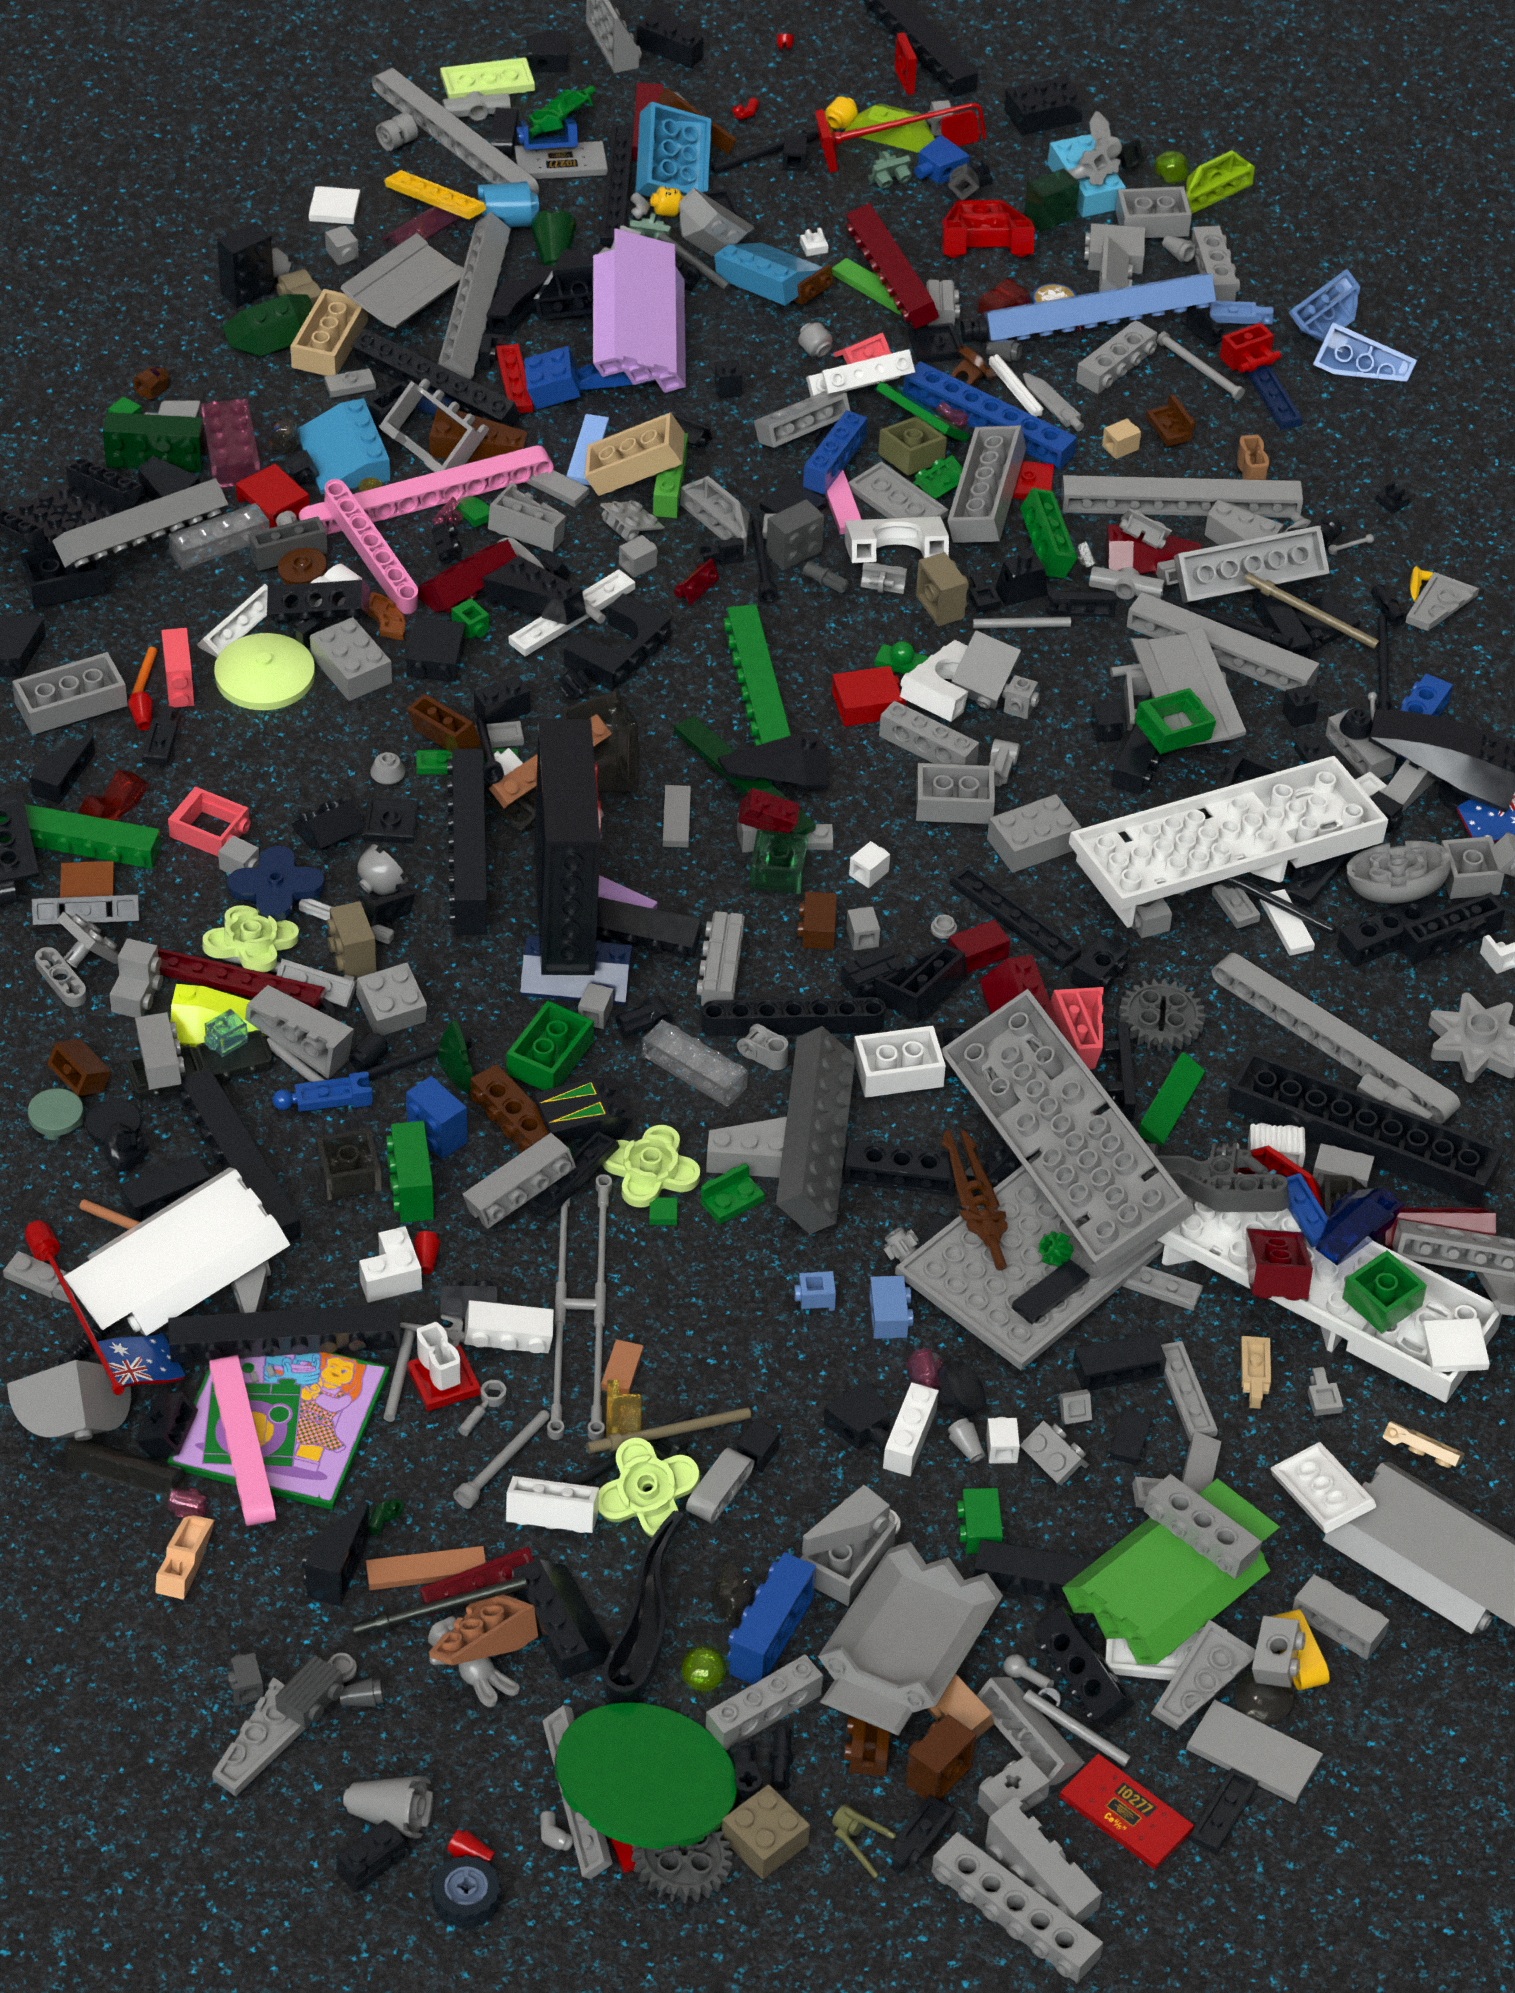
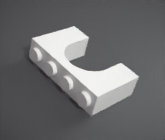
M940 516L845 521V545L852 563L876 562V548L886 545H909L916 547L921 551L924 558L943 552L949 557V535Z
M954 640L947 646H943L936 654L931 655L925 662L918 664L914 670L903 676L900 684L902 687L900 697L950 722L964 711L968 691L944 679H953L968 646Z

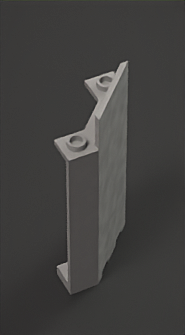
M1381 1463L1375 1470L1376 1474L1370 1483L1365 1481L1362 1485L1374 1499L1376 1508L1327 1533L1323 1541L1470 1634L1487 1629L1493 1618L1490 1615L1491 1612L1515 1627V1539L1393 1463Z
M911 1542L889 1548L818 1656L834 1679L820 1703L899 1735L913 1712L936 1706L1003 1595L987 1573L964 1580L949 1557L926 1564Z

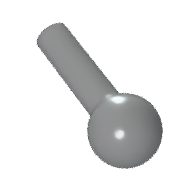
M1010 1655L1004 1661V1671L1008 1676L1013 1678L1023 1677L1043 1689L1053 1687L1054 1681L1028 1667L1026 1660L1021 1655Z

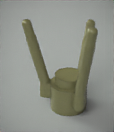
M844 1804L838 1809L832 1821L833 1825L838 1828L835 1835L846 1843L866 1870L874 1878H877L878 1873L849 1835H858L864 1825L891 1839H895L896 1834L862 1816L848 1804Z

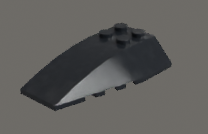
M1375 710L1369 742L1397 758L1402 755L1409 759L1410 766L1417 770L1421 766L1433 773L1431 778L1441 783L1442 780H1445L1452 784L1453 791L1502 812H1507L1515 793V741H1509L1490 731L1433 715L1399 710Z

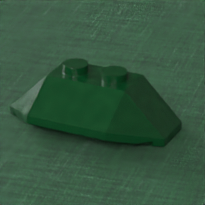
M285 294L244 309L222 325V330L230 348L258 357H264L291 346L311 312L313 305L308 294Z

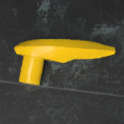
M1418 566L1414 567L1410 580V591L1414 602L1418 599L1419 590L1422 585L1421 580L1429 581L1433 572L1421 570Z

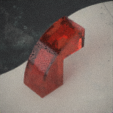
M116 770L104 795L87 794L78 812L82 815L115 821L137 804L148 789L149 784L134 772Z

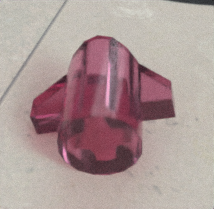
M174 1488L169 1497L168 1510L176 1512L175 1516L182 1518L193 1515L204 1517L207 1496L201 1495L198 1490L192 1488L189 1491Z

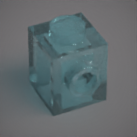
M232 1009L204 1024L206 1035L204 1040L210 1050H215L221 1057L248 1043L247 1024Z

